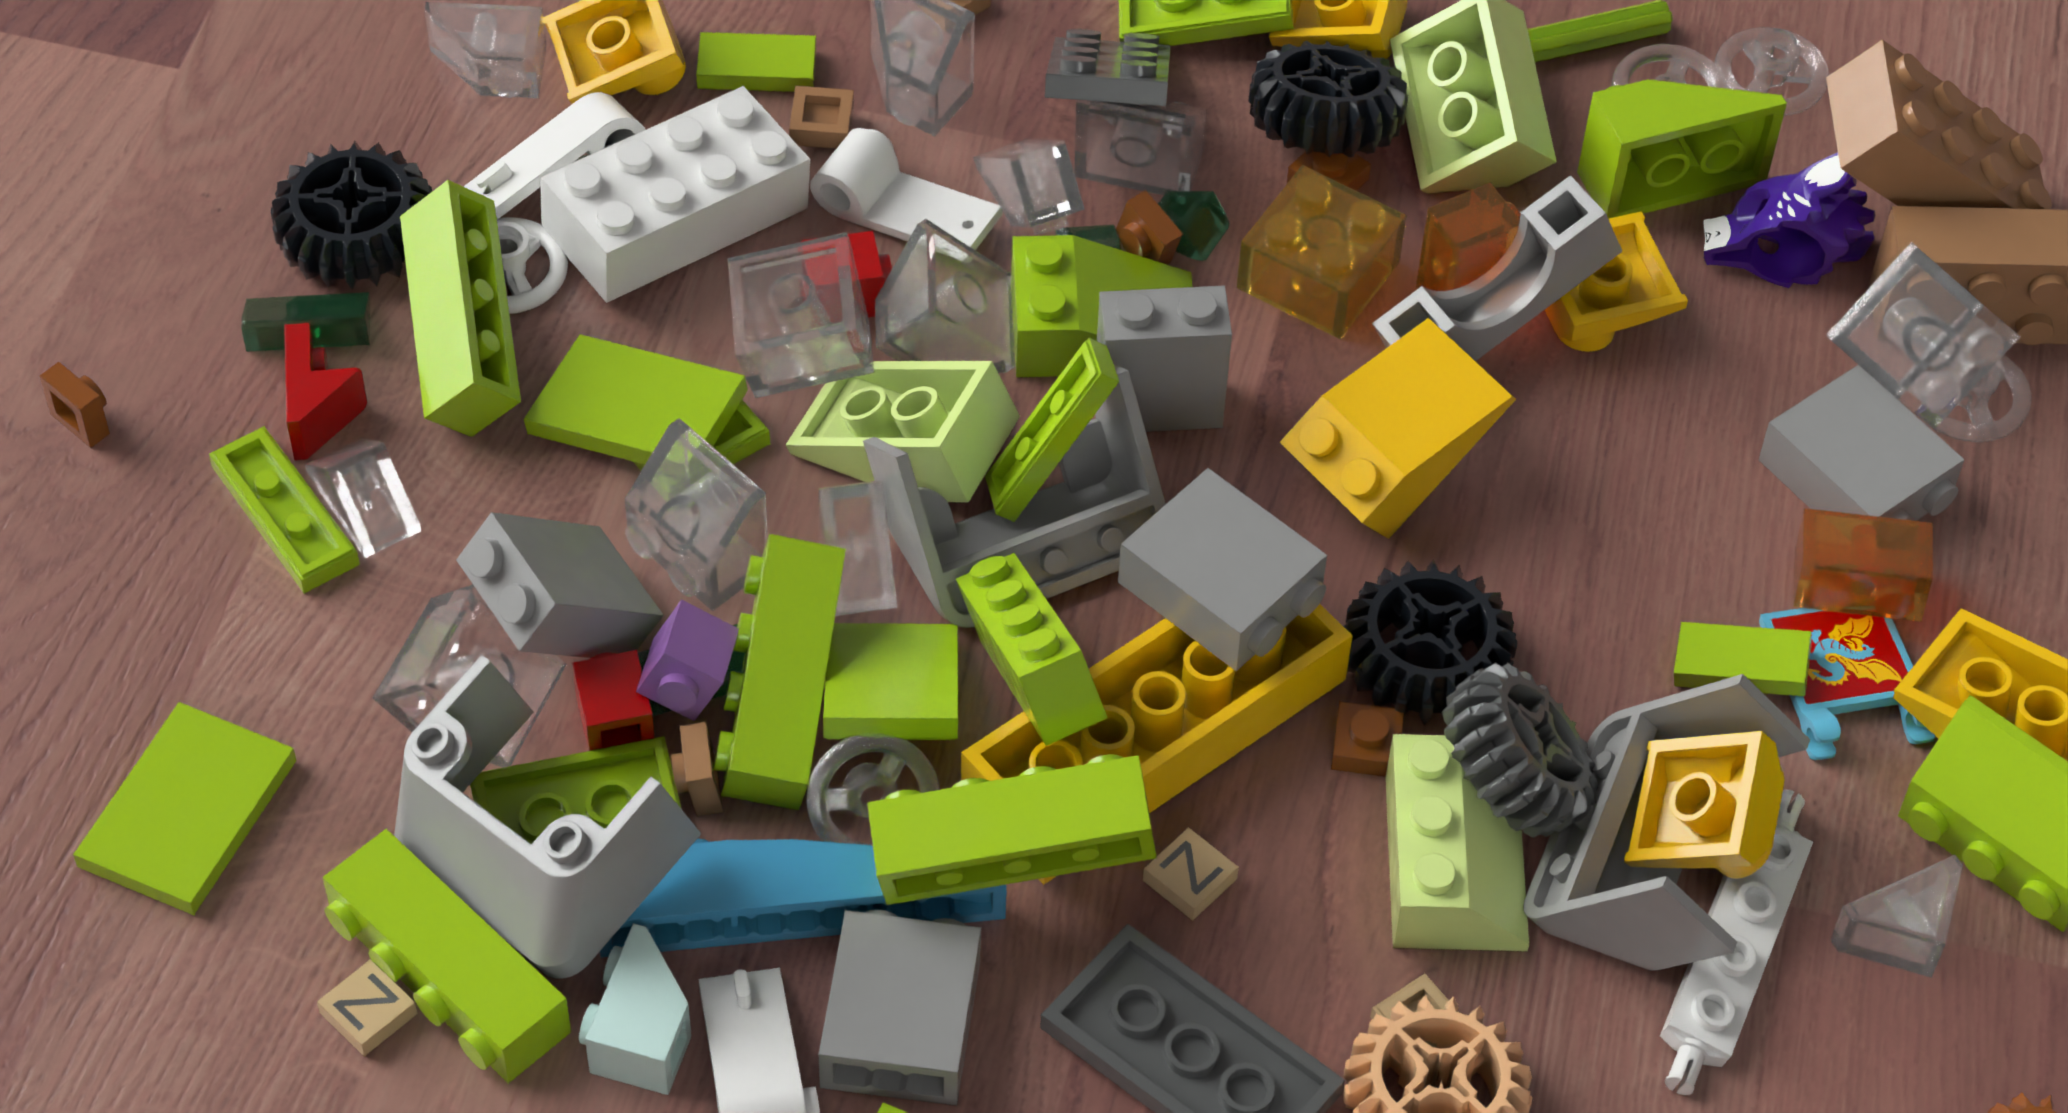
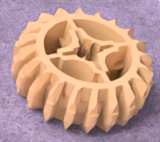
M1425 995L1418 1002L1416 1012H1412L1402 1002L1398 1001L1391 1010L1390 1019L1376 1014L1369 1023L1368 1033H1359L1355 1038L1351 1052L1353 1056H1350V1059L1346 1060L1343 1077L1346 1079L1347 1085H1345L1343 1100L1345 1108L1352 1109L1353 1113H1529L1532 1096L1528 1089L1532 1075L1530 1066L1521 1064L1523 1057L1521 1042H1505L1507 1030L1505 1029L1504 1021L1486 1027L1482 1024L1484 1013L1481 1005L1471 1011L1469 1015L1458 1012L1459 1007L1454 996L1445 1004L1444 1009H1434L1429 998ZM1426 1041L1437 1043L1436 1048L1427 1044ZM1389 1067L1399 1075L1398 1083L1404 1088L1403 1098L1397 1103L1389 1094L1383 1081L1382 1075ZM1476 1072L1483 1078L1491 1094L1492 1102L1487 1108L1476 1099L1478 1091L1470 1084L1471 1078Z

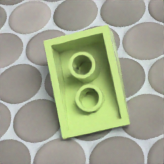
M839 361L786 443V447L789 453L876 486L863 443L866 439L876 437L908 453L918 487L929 488L939 493L947 502H969L1020 418V415L992 361Z

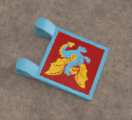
M1882 595L1760 614L1759 624L1761 628L1811 631V652L1805 697L1789 695L1800 720L1801 730L1810 739L1806 750L1810 759L1822 760L1835 757L1836 748L1833 742L1839 740L1841 735V727L1834 716L1835 714L1891 705H1899L1904 733L1909 743L1922 744L1935 740V735L1893 698L1894 689L1912 669L1913 664Z

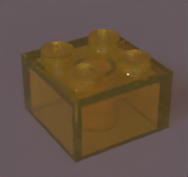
M1302 165L1242 239L1236 288L1341 340L1400 263L1407 215Z

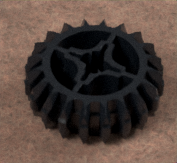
M1304 41L1300 47L1287 44L1282 46L1281 51L1273 50L1267 52L1265 59L1257 62L1256 71L1252 75L1248 103H1250V115L1254 117V126L1266 131V137L1271 140H1283L1285 148L1299 147L1305 149L1307 155L1312 152L1325 153L1328 158L1332 154H1344L1351 158L1354 157L1357 151L1371 154L1375 152L1376 147L1390 146L1392 138L1399 136L1407 109V83L1402 80V72L1400 70L1390 67L1389 60L1383 57L1373 58L1371 51L1368 49L1357 51L1351 49L1349 44L1342 47L1331 45L1328 41L1324 45H1314Z
M354 141L349 150L338 151L330 143L327 155L319 157L308 152L305 166L290 165L289 175L287 176L288 180L277 182L276 199L272 200L270 211L274 225L272 228L275 242L279 244L280 250L283 251L290 267H300V271L303 272L306 280L321 275V279L328 288L339 279L345 280L353 290L357 281L362 279H370L378 286L379 279L384 273L400 278L403 268L402 263H406L400 216L432 192L431 186L428 185L427 179L423 178V173L419 170L417 163H407L400 150L386 155L380 143L375 144L369 150H362L357 142Z
M1434 559L1427 566L1426 571H1418L1407 561L1404 567L1401 568L1400 576L1384 568L1381 575L1378 576L1377 584L1365 581L1363 588L1359 591L1358 599H1352V603L1347 609L1345 620L1347 624L1343 626L1353 635L1347 672L1355 673L1354 682L1357 686V692L1373 690L1372 700L1375 706H1382L1391 702L1395 704V710L1404 713V715L1408 710L1419 712L1424 726L1432 718L1433 713H1441L1443 715L1442 711L1447 707L1446 697L1456 690V686L1479 669L1485 670L1494 663L1500 666L1508 663L1512 666L1514 664L1512 658H1515L1518 641L1516 633L1513 632L1514 621L1512 612L1502 610L1501 592L1484 593L1486 586L1483 576L1471 581L1462 579L1463 573L1460 565L1453 569L1450 574L1439 572ZM1393 623L1398 629L1395 639L1385 644L1380 633L1384 628ZM1473 640L1478 652L1466 661L1461 655L1463 644Z

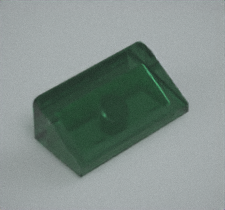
M369 292L246 299L241 317V329L246 352L285 350L284 325L310 323L314 347L370 345Z

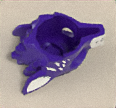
M1837 152L1813 163L1798 173L1776 176L1757 182L1746 190L1736 204L1732 214L1704 220V260L1707 265L1745 269L1768 282L1790 288L1793 283L1802 285L1818 284L1822 275L1832 272L1833 262L1858 261L1865 255L1875 237L1873 231H1865L1863 225L1874 221L1875 210L1862 206L1867 202L1868 195L1864 191L1851 189L1856 186L1857 181L1853 176L1840 168ZM1758 238L1778 244L1779 249L1774 254L1764 252L1758 245Z

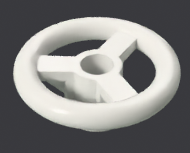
M499 218L497 224L504 277L512 293V296H507L509 314L525 312L540 306L557 293L566 278L568 257L541 224L523 218ZM542 246L549 255L550 268L544 280L532 289L524 275L526 261Z

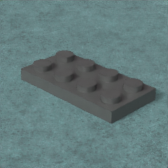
M1069 29L1066 31V38L1055 37L1046 72L1045 98L1166 106L1170 45L1159 44V36L1152 34L1127 33L1124 35V42L1101 40V32Z
M1128 923L1041 1014L1040 1028L1154 1113H1326L1343 1094L1345 1079Z

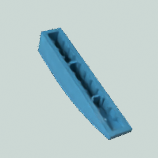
M697 839L600 950V957H609L614 946L624 947L633 923L647 927L659 951L665 952L841 935L845 910L863 913L869 910H885L898 917L926 921L940 918L954 919L962 923L1006 919L1007 884L886 905L876 875L873 846L797 839L722 840L711 842Z

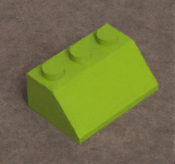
M1970 695L1962 703L1912 778L1898 817L1907 822L1917 835L1925 840L1937 843L1964 862L1974 875L1991 881L2018 900L2023 908L2032 916L2046 920L2064 932L2068 928V761Z

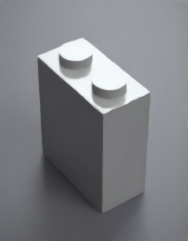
M1225 285L1100 292L1097 342L1108 347L1114 365L1129 370L1145 431L1223 428L1232 341Z
M1860 365L1852 368L1770 421L1758 459L1862 557L1882 543L1890 546L1899 541L1909 531L1912 524L1927 513L1935 516L1944 511L1958 494V487L1955 485L1964 463V459Z
M1207 468L1121 543L1118 583L1232 669L1238 671L1255 654L1259 657L1266 655L1278 642L1283 628L1298 615L1301 617L1308 616L1320 604L1326 592V586L1323 582L1327 554Z
M491 512L456 559L519 652L591 658L600 653L633 651L640 647L664 616L600 526Z
M845 910L818 1054L820 1088L957 1106L980 968L981 927L966 926L960 921L949 918L926 921L898 917L885 910H869L865 913Z

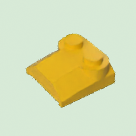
M581 0L542 18L553 41L569 90L567 96L571 104L590 93L602 92L614 95L631 88H635L638 92L646 95L661 94L676 86L685 73L686 62L663 0Z
M1292 0L1294 29L1270 32L1269 39L1273 46L1291 44L1300 47L1304 41L1314 45H1324L1328 41L1331 45L1342 47L1349 44L1351 49L1357 51L1370 50L1373 58L1383 57L1387 59L1392 54L1390 39L1400 33L1408 0Z
M1642 211L1609 218V222L1623 252L1545 309L1558 338L1568 347L1585 352L1597 351L1609 345L1614 338L1615 331L1630 328L1686 309L1688 299L1685 294H1681L1644 223L1645 217Z
M1763 731L1648 741L1646 750L1649 753L1629 852L1625 853L1624 862L1630 867L1715 868L1724 876L1734 879L1747 877L1759 870L1767 861L1772 850L1784 787V772L1780 765L1776 742Z

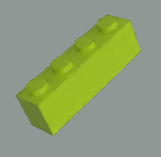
M447 180L402 214L400 220L424 419L472 437L521 402L495 202L488 197Z
M769 534L763 556H750L743 593L755 595L752 614L742 612L740 614L737 626L739 628L738 636L733 651L745 653L742 673L730 672L723 710L735 712L732 732L720 731L713 770L725 772L721 796L795 810L800 809L809 784L846 548Z
M1015 553L1005 557L992 556L976 563L969 573L956 578L981 644L1046 746L1108 718L1080 647Z
M1115 754L1102 755L1093 758L1085 765L1055 769L1049 766L1033 767L1016 777L993 781L983 778H969L957 782L952 788L924 793L917 790H900L889 794L883 800L867 802L876 875L886 905L1157 858L1139 755L1125 758Z
M387 829L383 830L323 876L329 903L324 911L335 930L349 941L356 936L369 949L370 959L394 982L400 979L414 992V1001L424 1016L436 1026H440L445 1022L459 1036L458 1041L462 1050L478 1068L485 1070L491 1066L509 1084L571 1033L567 998Z

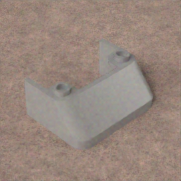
M1114 365L1120 382L1096 412V418L1090 420L1059 462L1064 482L1038 491L1015 522L996 515L995 509H991L955 523L950 506L943 496L929 488L917 486L908 453L876 437L863 441L890 533L940 616L960 627H974L956 578L969 573L976 563L992 556L1005 557L1015 553L1046 599L1119 571L1121 543L1166 505L1129 370Z
M481 655L418 725L406 742L394 836L524 959L549 977L567 978L582 971L697 840L701 832L661 783L652 777L647 780L606 829L584 815H566L548 825L532 844L463 793L466 788L534 713L493 663Z
M1744 674L1613 713L1598 725L1587 742L1588 748L1586 753L1595 762L1592 774L1596 777L1598 789L1594 792L1595 803L1587 805V811L1577 817V822L1561 832L1556 831L1550 835L1524 901L1526 916L1547 934L1650 971L1734 953L1737 941L1676 885L1682 868L1630 867L1624 862L1625 853L1629 852L1649 753L1646 750L1648 741L1763 731L1776 742L1778 756L1782 757L1807 750L1810 739Z

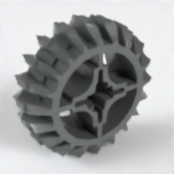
M1494 663L1485 670L1479 669L1456 686V690L1446 697L1447 707L1442 713L1444 721L1448 725L1444 730L1445 737L1454 746L1452 758L1460 762L1465 772L1463 778L1470 780L1476 788L1477 798H1484L1490 804L1494 816L1498 818L1504 816L1509 827L1515 831L1522 829L1524 833L1532 838L1540 834L1548 837L1556 831L1561 832L1577 822V817L1587 811V805L1595 803L1594 792L1598 789L1596 777L1592 774L1595 762L1586 753L1588 743L1580 738L1575 729L1577 722L1571 721L1563 711V703H1557L1550 696L1547 686L1543 684L1537 685L1530 673L1526 671L1519 672L1516 667L1509 663L1504 666Z

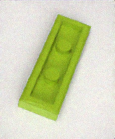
M1088 338L1082 344L985 475L996 515L1012 522L1016 521L1120 382L1106 345L1091 338Z
M265 426L209 453L213 470L304 594L360 565L357 550Z

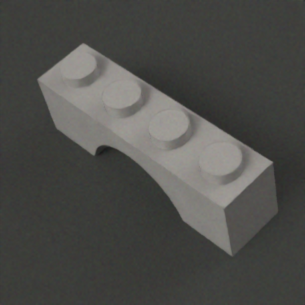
M1570 175L1521 212L1519 228L1511 246L1503 257L1484 275L1465 286L1449 291H1433L1421 286L1372 324L1384 346L1388 348L1429 318L1476 361L1623 251L1606 213Z

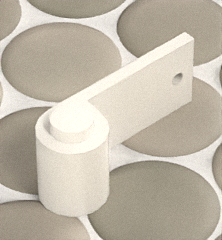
M602 92L590 93L578 99L464 187L494 200L498 220L541 187L540 177L573 163L585 153L591 155L646 129L611 95Z
M852 129L810 181L813 197L830 214L965 262L968 261L1003 215L1002 206L900 172L898 159L891 141L883 133L873 129Z
M780 968L752 972L740 969L731 975L699 979L700 995L715 1080L718 1113H820L816 1087H802Z

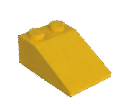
M1427 318L1323 394L1280 443L1361 523L1389 539L1514 403L1516 398L1439 326Z
M1960 608L1894 689L1893 698L1938 739L1962 703L1971 695L2068 761V659Z

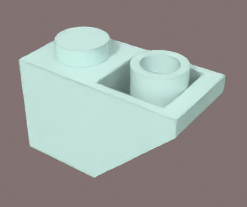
M633 923L624 947L614 946L609 954L603 976V984L607 988L599 1005L591 1003L588 1006L580 1027L579 1043L586 1045L589 1072L591 1074L668 1095L691 1039L689 1005L647 927Z

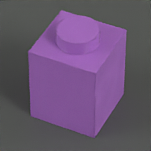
M681 599L653 638L636 692L695 721L724 682L739 628Z

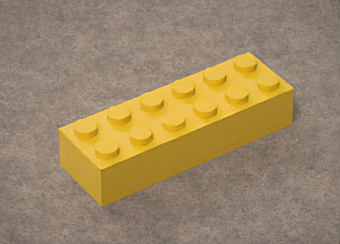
M1319 604L1311 614L1306 617L1298 615L1283 628L1278 642L1266 655L1259 657L1255 654L1238 671H1235L1165 618L1089 668L1108 717L1107 719L1046 746L1023 711L961 752V781L969 778H983L993 781L1016 777L1027 769L1039 766L1062 769L1085 765L1093 758L1102 755L1115 754L1124 758L1139 755L1149 813H1151L1345 681L1353 635ZM1056 876L1041 878L1038 880L1043 885H1045L1046 883L1054 879Z

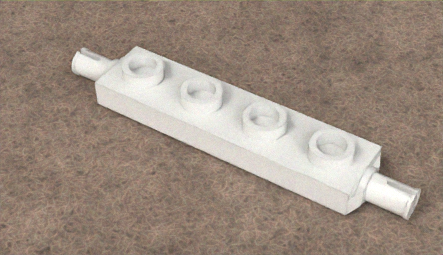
M1783 790L1773 846L1767 861L1755 873L1744 878L1734 879L1723 875L1708 913L1711 918L1737 941L1734 953L1688 964L1660 1034V1037L1672 1049L1677 1051L1670 1073L1665 1080L1666 1086L1671 1091L1681 1081L1677 1094L1690 1095L1693 1093L1702 1064L1722 1067L1732 1056L1809 855L1813 841L1801 836L1794 830L1805 800L1798 793L1790 803L1794 793L1792 790Z

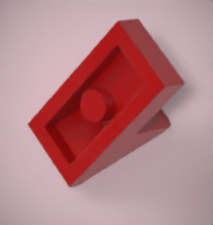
M310 323L284 325L286 423L294 461L307 460L366 408L367 397L363 374L360 368L328 370L325 347H314Z

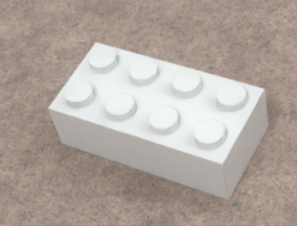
M742 86L540 177L541 226L554 239L568 259L604 301L608 303L808 209L810 158L748 90Z

